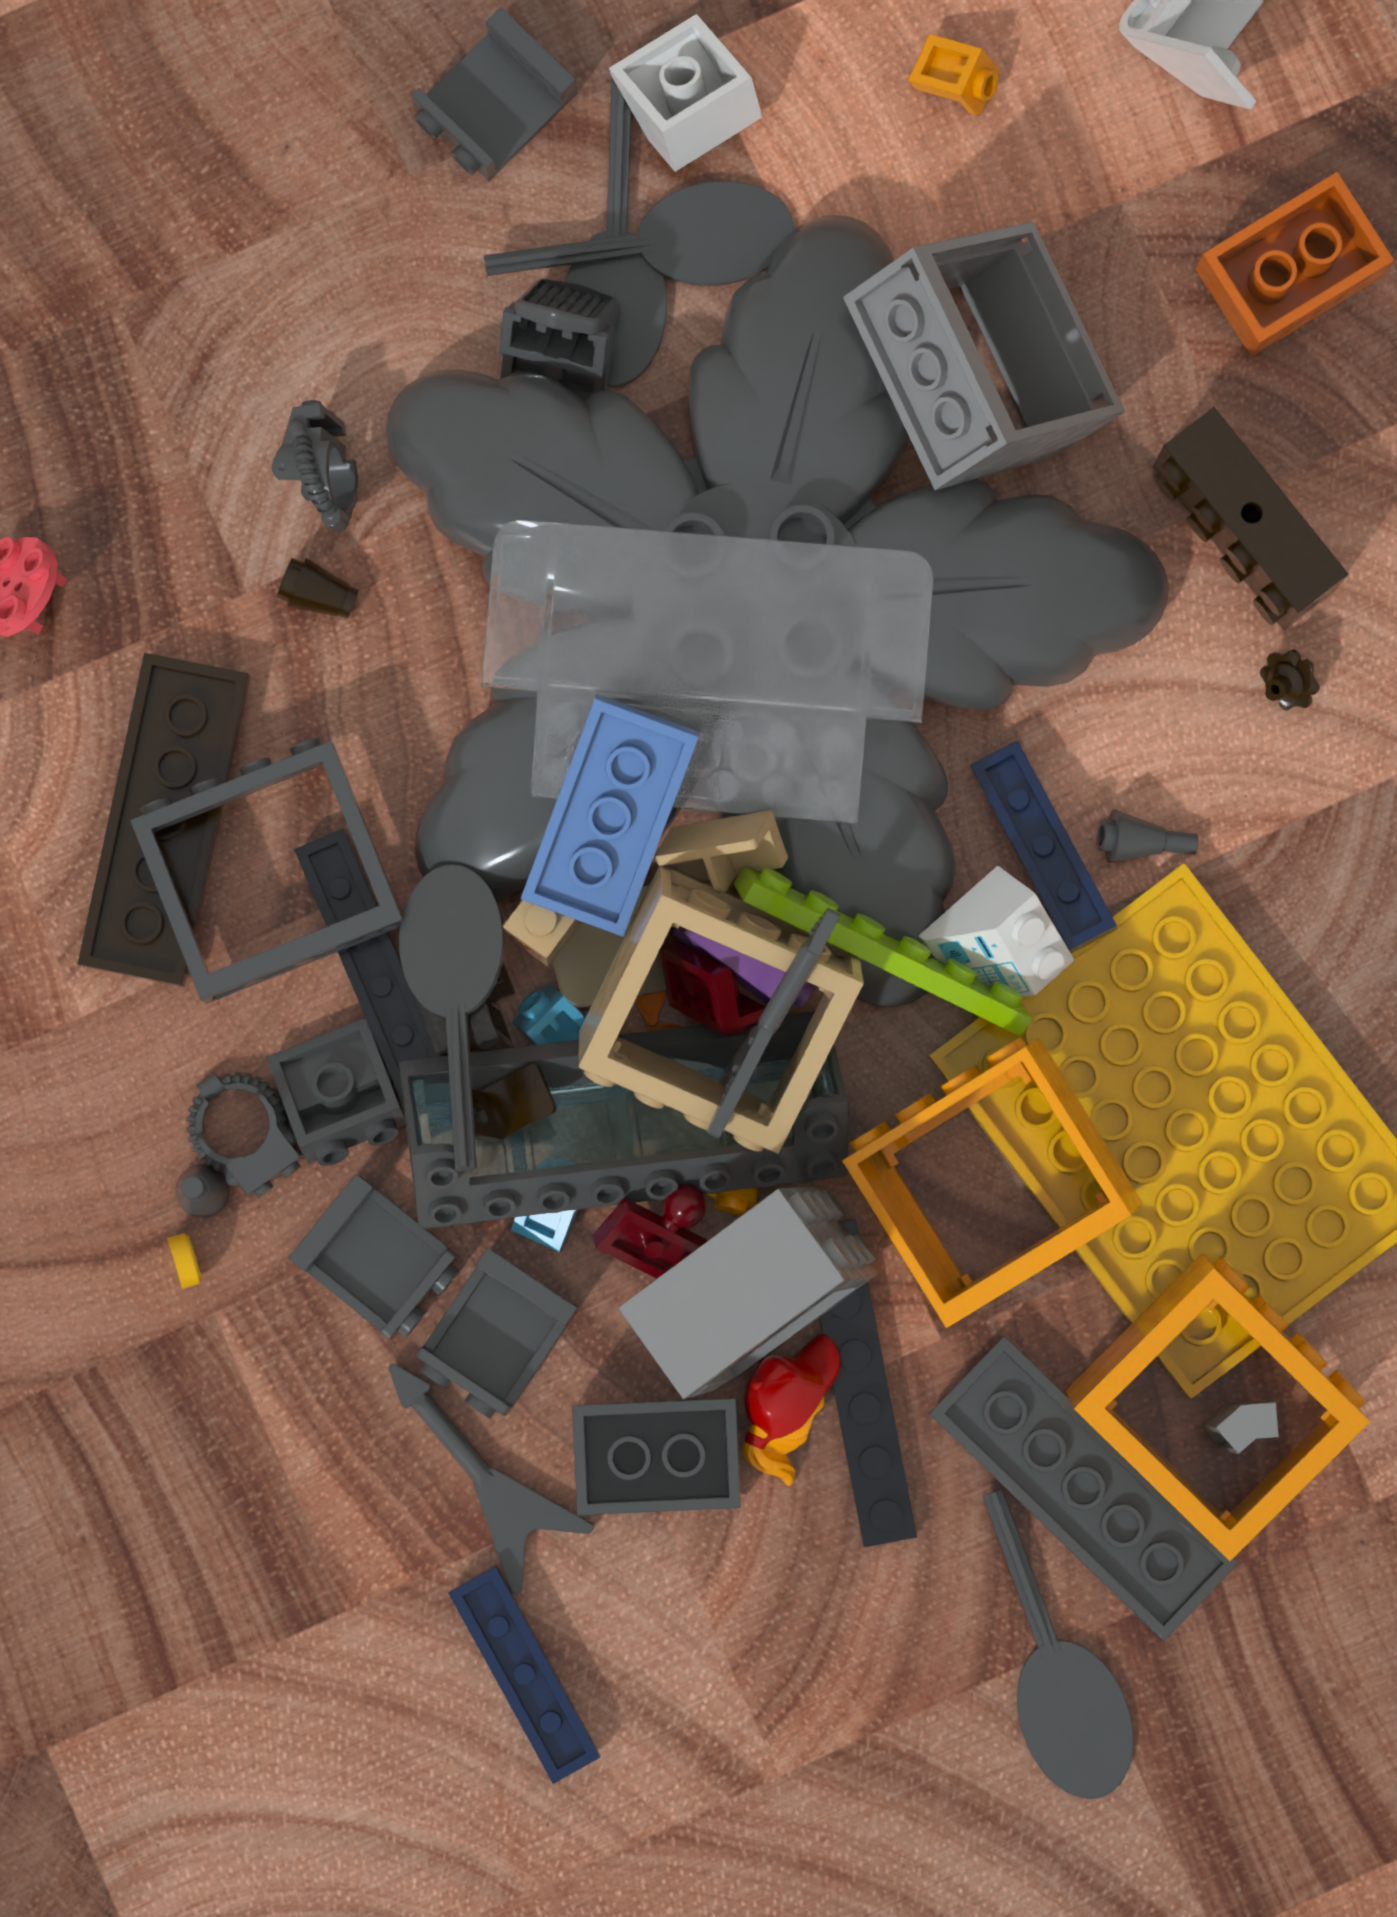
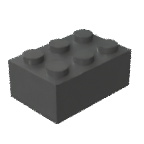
M736 1398L572 1406L577 1515L741 1508Z

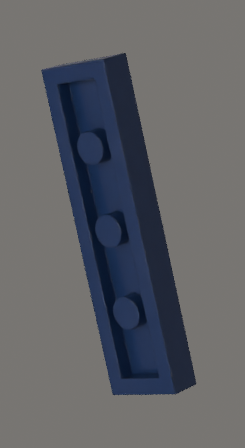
M1018 740L971 764L974 775L1070 953L1117 930V925Z
M497 1565L449 1591L448 1594L552 1783L560 1781L599 1759L601 1754Z

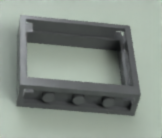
M320 738L304 741L290 749L291 757L273 764L270 758L256 760L240 768L242 776L223 784L219 777L203 781L190 788L192 796L172 803L169 797L150 802L140 808L142 816L130 820L200 1000L205 1004L400 928L401 921H403L401 911L332 741L324 744L321 743ZM324 765L379 906L209 973L154 832Z

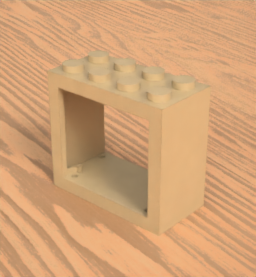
M662 865L658 867L579 1030L578 1068L584 1070L585 1076L599 1085L613 1087L614 1084L622 1086L633 1091L634 1096L642 1103L658 1109H662L664 1105L684 1113L685 1119L693 1125L707 1130L725 1090V1086L718 1083L719 1080L618 1037L672 926L675 928L681 926L783 972L787 971L801 945L809 938L810 934L744 902L740 896L728 891L716 893L712 884L672 866ZM828 942L824 946L818 962L806 981L818 986V990L824 992V995L771 1101L767 1102L747 1092H743L724 1131L733 1134V1138L739 1144L750 1150L761 1152L766 1148L779 1154L864 984L860 958Z

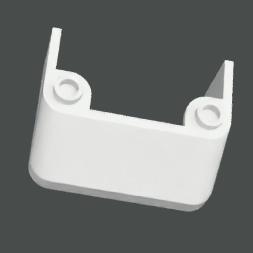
M1133 0L1126 9L1119 22V30L1134 48L1198 95L1249 110L1257 102L1237 79L1241 66L1240 60L1228 48L1265 0Z

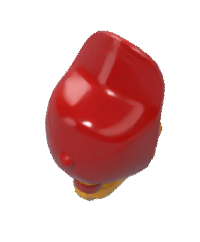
M819 1334L814 1337L792 1358L782 1355L765 1357L754 1370L745 1390L744 1405L751 1427L745 1437L742 1455L750 1466L766 1474L778 1476L789 1487L794 1483L795 1469L787 1453L797 1449L807 1440L813 1418L823 1408L824 1395L835 1381L840 1370L841 1356L834 1341L827 1335Z

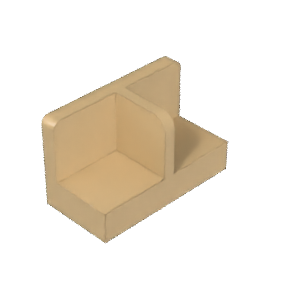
M772 810L672 827L655 853V858L658 866L676 863L678 870L703 881L710 880L714 891L722 893L728 890L744 865L757 872L762 871L764 867L778 869L784 866L788 855Z

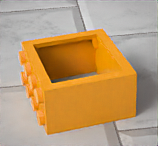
M1022 1037L1009 1043L987 1057L992 1066L990 1069L981 1073L977 1065H974L941 1086L946 1094L942 1099L936 1102L933 1095L929 1093L895 1114L900 1122V1125L891 1130L888 1123L884 1121L850 1142L855 1153L842 1160L946 1328L1132 1216L1143 1203L1040 1038L1028 1045ZM1020 1076L1025 1085L1032 1080L1035 1081L1102 1188V1191L1095 1195L1100 1204L973 1281L968 1273L964 1276L962 1275L896 1169L895 1165L899 1161L894 1153Z
M1202 1253L1066 1389L1073 1409L1211 1544L1231 1561L1370 1423V1420L1360 1409L1367 1401L1337 1370L1328 1377L1322 1371L1328 1363L1300 1333L1297 1332L1290 1339L1283 1332L1289 1325L1260 1294L1251 1301L1244 1294L1250 1286L1221 1256L1212 1263ZM1217 1304H1220L1326 1408L1319 1416L1323 1421L1231 1512L1226 1509L1223 1513L1114 1408L1118 1404L1114 1399L1206 1307L1212 1310Z

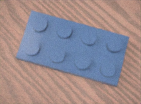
M596 694L524 887L521 900L624 937L700 732Z

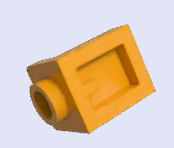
M929 34L908 81L916 90L960 102L968 113L980 116L986 102L992 99L997 90L1000 70L982 48Z

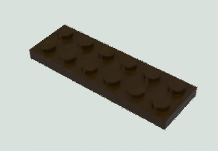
M144 653L79 954V966L185 987L188 966L130 820L142 816L140 808L150 802L169 797L171 802L175 803L192 796L190 788L203 781L219 777L222 784L228 782L250 681L248 673ZM223 805L154 832L194 935H196Z

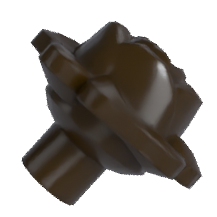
M1295 649L1285 654L1276 652L1269 654L1267 657L1268 665L1260 669V676L1265 682L1266 697L1271 701L1278 700L1279 706L1285 711L1294 706L1302 708L1311 706L1313 702L1311 695L1318 693L1320 689L1314 677L1313 662L1308 659L1301 660V655Z

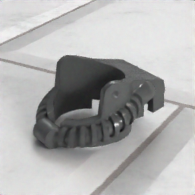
M307 400L302 403V406L292 408L282 446L277 451L273 460L272 472L278 480L301 481L302 496L305 500L312 501L317 511L321 514L323 523L335 532H342L349 525L357 499L358 474L356 461L345 460L346 446L334 438L346 436L344 422L334 412L325 408L320 401Z
M213 1072L196 1085L199 1089V1095L197 1097L194 1096L192 1100L194 1102L193 1106H189L188 1109L190 1116L186 1118V1121L189 1122V1127H186V1132L190 1134L188 1141L189 1143L192 1142L193 1147L191 1148L193 1152L197 1151L199 1154L197 1157L200 1161L203 1159L206 1166H213L214 1171H223L228 1185H240L248 1196L251 1197L255 1194L257 1198H260L274 1187L271 1182L281 1174L284 1178H287L300 1169L301 1166L298 1162L303 1159L296 1148L293 1147L296 1138L294 1132L286 1126L288 1116H285L284 1111L286 1110L282 1106L281 1096L278 1097L276 1095L277 1090L275 1088L271 1089L269 1087L270 1083L267 1081H260L261 1078L258 1076L253 1078L251 1074L241 1075V1072H235V1075L227 1073L225 1077L221 1078ZM225 1090H245L255 1094L263 1103L269 1115V1131L264 1143L256 1152L245 1157H228L219 1153L210 1144L205 1133L204 1121L205 1114L210 1106L209 1102Z

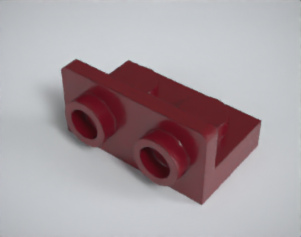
M678 940L661 946L660 955L669 1006L722 1035L743 1033L749 1029V1024L759 1021L765 1006L739 993L737 978L730 967Z

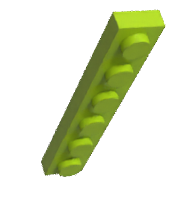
M744 865L734 882V886L744 902L807 933H810L819 917L823 915L827 908L838 912L839 905L827 896L813 890L806 896L790 888L792 882L770 868L764 867L761 873ZM840 913V917L827 941L828 943L1020 1037L1023 1036L1032 1021V1017L1021 1003L1023 996L1015 989L999 981H995L991 987L977 980V973L955 959L950 958L947 964H944L930 957L931 950L913 938L903 936L899 942L883 934L886 929L866 915L857 913L853 919Z

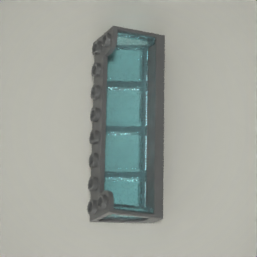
M815 1011L785 1016L778 1030L772 1035L744 1092L767 1102L771 1101ZM759 1021L749 1024L750 1027L747 1031L736 1035H722L706 1025H696L618 1035V1037L719 1080L725 1068L749 1036L752 1027L756 1026ZM579 1040L470 1053L472 1089L481 1091L529 1064H537L540 1066L556 1103L557 1111L499 1143L475 1139L477 1169H473V1172L469 1173L455 1171L448 1055L399 1061L402 1099L419 1229L595 1207H608L619 1205L624 1198L633 1202L664 1200L670 1193L678 1190V1185L682 1184L692 1185L703 1194L848 1176V1170L842 1160L848 1157V1100L834 1044L779 1154L766 1148L761 1152L750 1150L739 1144L733 1138L734 1135L723 1131L718 1139L707 1134V1130L687 1121L684 1113L666 1105L662 1109L653 1108L639 1101L634 1096V1092L617 1084H614L613 1087H605L593 1082L585 1076L584 1070L578 1068ZM473 1107V1112L477 1117L478 1121L481 1123L479 1115Z

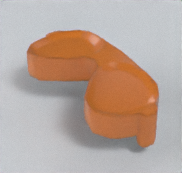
M665 991L636 997V1005L649 1031L682 1027L659 1020V1014L666 1000Z

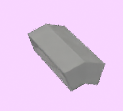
M1276 1402L1227 1403L1206 1420L1201 1427L1222 1451L1239 1454L1255 1439L1279 1437Z

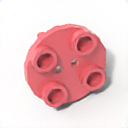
M11 537L0 539V636L9 637L23 630H29L39 635L43 625L35 621V619L38 618L50 600L54 586L63 588L67 581L66 577L57 572L58 562L54 550L37 537H22L17 540Z

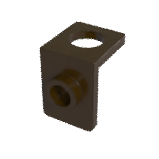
M529 1064L481 1091L472 1089L473 1107L481 1120L480 1123L474 1114L475 1139L499 1143L557 1111L556 1103L540 1066L537 1064Z

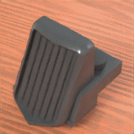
M547 279L536 280L516 302H512L503 311L499 353H503L501 378L514 372L538 371L557 380L582 400L591 393L600 390L607 391L615 335L614 326L618 319L620 307L618 300L578 283Z

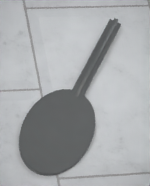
M613 78L611 79L606 231L597 234L590 240L633 235L627 232L631 109ZM642 255L571 264L565 282L578 283L616 298L620 304L618 319L614 326L615 335L608 386L616 387L628 384L638 378L651 364L662 341L667 314V298L663 275L653 270L643 259Z
M706 182L680 189L660 200L644 217L638 234L484 255V267L486 275L493 276L642 255L643 259L653 270L671 280L697 286L727 285L744 281L767 270L774 253L782 241L794 231V223L787 206L778 197L765 189L741 182Z
M452 864L432 870L415 886L402 916L399 952L405 979L416 999L431 1013L446 1018L455 1171L469 1173L473 1172V1169H477L467 1015L474 1012L485 1002L498 980L504 957L505 933L499 905L486 882L469 868Z
M1003 1489L989 1492L982 1497L1037 1648L1029 1655L1023 1665L1017 1687L1018 1717L1024 1739L1038 1766L1059 1788L1080 1798L1095 1799L1104 1797L1121 1784L1129 1769L1132 1758L1133 1730L1126 1700L1112 1673L1098 1657L1076 1643L1057 1640Z

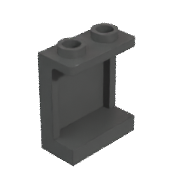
M355 1174L288 1257L289 1260L304 1272H308L371 1323L389 1340H393L397 1333L406 1338L426 1314L419 1306L433 1290L440 1296L460 1272L453 1266L459 1255L428 1230L419 1229L417 1221L357 1174Z
M487 1248L475 1265L477 1267L424 1346L419 1349L415 1356L425 1362L419 1370L422 1374L445 1389L453 1381L469 1392L464 1402L491 1419L496 1411L503 1416L508 1415L579 1308Z

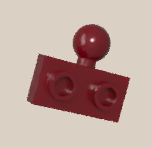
M688 1184L678 1185V1190L673 1191L664 1199V1214L660 1216L624 1198L592 1235L596 1249L658 1279L707 1242V1239L685 1229L698 1224L703 1219L707 1208L706 1199L698 1188Z

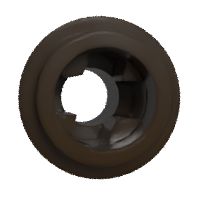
M291 557L276 597L288 601L287 607L348 619L359 590L349 586L348 583L308 558H305L304 562Z

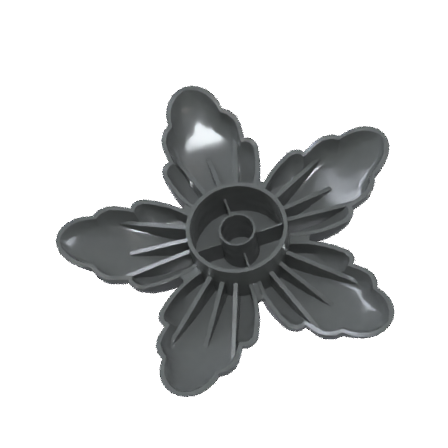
M827 215L814 218L798 226L782 241L772 257L767 272L749 278L734 293L725 313L721 345H710L702 349L695 356L690 367L688 398L695 457L689 461H683L668 437L649 416L627 396L615 391L600 390L589 394L582 400L557 380L538 371L514 372L499 380L477 372L459 369L439 370L423 375L406 385L395 398L388 413L386 433L389 449L397 466L412 483L426 492L428 513L437 530L453 543L484 556L482 563L483 576L489 586L498 593L524 603L551 610L586 614L589 618V623L568 629L540 641L508 659L497 671L491 683V697L495 704L467 723L454 737L445 761L446 782L433 795L421 816L416 832L415 855L419 871L424 877L432 870L444 865L453 864L467 867L486 882L493 892L497 903L523 891L594 698L598 694L700 732L662 835L686 803L703 767L714 766L720 771L718 799L720 819L772 810L788 855V859L782 868L772 870L788 878L792 882L790 888L808 896L811 890L819 892L839 905L838 912L853 919L857 913L866 915L886 929L883 934L899 942L903 936H907L923 944L919 935L945 913L943 902L953 886L956 862L952 843L935 810L943 805L947 797L948 781L941 762L910 719L888 697L889 693L896 689L926 701L952 707L989 710L997 708L1007 701L1011 695L1013 685L1050 687L1069 683L1087 670L1096 655L1117 652L1132 646L1153 630L1161 620L1168 603L1169 585L1165 568L1156 553L1141 539L1125 530L1110 525L1083 521L1070 505L1051 495H1025L998 500L995 491L988 484L975 479L934 490L932 484L904 493L885 502L878 508L873 504L871 498L894 470L906 450L910 438L843 299L846 294L892 263L894 259L890 248L878 232L865 222L850 216ZM860 959L864 984L857 996L858 1000L874 1006L898 1007L911 1004L928 992Z

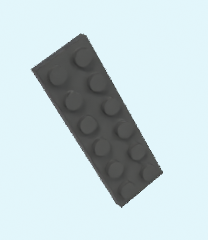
M1002 1336L928 1413L1162 1641H1165L1238 1564L1234 1558L1229 1561L1073 1409L1070 1399L1005 1336Z

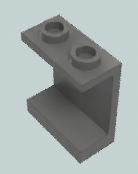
M502 7L486 21L488 34L427 95L420 88L412 94L414 108L417 111L413 118L431 138L436 139L441 135L455 148L451 152L452 157L467 173L473 176L479 171L488 181L577 95L576 79Z

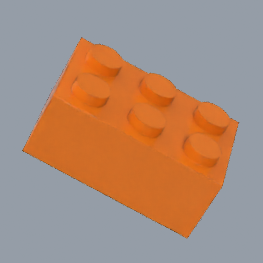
M1335 172L1203 253L1195 270L1248 353L1253 357L1385 276L1394 259L1339 173Z

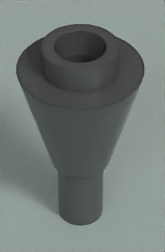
M1114 809L1108 819H1102L1100 822L1097 844L1100 851H1105L1108 862L1158 855L1163 852L1195 855L1198 849V835L1195 833L1166 831L1161 826Z
M197 1164L187 1168L180 1175L176 1183L175 1194L180 1207L186 1213L195 1217H208L216 1214L223 1208L228 1198L229 1187L220 1170L217 1172L213 1170L214 1167L211 1165L208 1167L205 1164Z

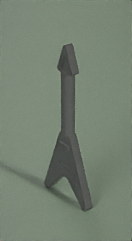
M827 908L823 915L819 917L809 933V938L801 945L759 1017V1022L756 1026L752 1027L749 1036L721 1074L718 1083L724 1085L725 1090L708 1126L707 1134L718 1139L721 1137L772 1035L780 1027L818 962L821 952L840 917V913Z
M396 1364L389 1366V1371L402 1407L408 1408L411 1406L474 1481L475 1490L510 1590L513 1594H519L522 1591L525 1540L531 1531L545 1529L590 1534L593 1531L592 1523L506 1474L490 1468L429 1395L430 1384Z

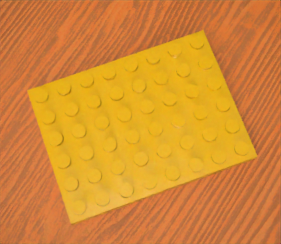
M1183 863L1113 916L1118 928L1117 930L1071 953L1075 961L1038 994L1022 998L1021 1003L1032 1017V1021L1022 1038L1027 1045L1038 1038L1041 1039L1143 1202L1132 1216L1075 1250L1129 1322L1132 1324L1203 1253L1212 1263L1221 1256L1250 1286L1244 1294L1251 1301L1260 1294L1289 1325L1397 1243V1139L1186 864ZM979 1017L928 1057L948 1082L974 1065H977L981 1073L987 1071L992 1067L987 1057L1020 1036ZM1018 1076L967 1108L1058 1228L1100 1204L1095 1195L1101 1192L1102 1188L1034 1080L1025 1085L1021 1077ZM1217 1304L1212 1310L1206 1307L1157 1356V1359L1186 1397L1191 1400L1261 1345L1220 1304Z

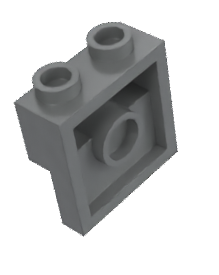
M366 1018L266 1057L298 1146L308 1164L318 1161L323 1166L336 1164L348 1156L349 1151L347 1148L367 1140L370 1145L386 1144L398 1136V1128L406 1125L402 1106Z

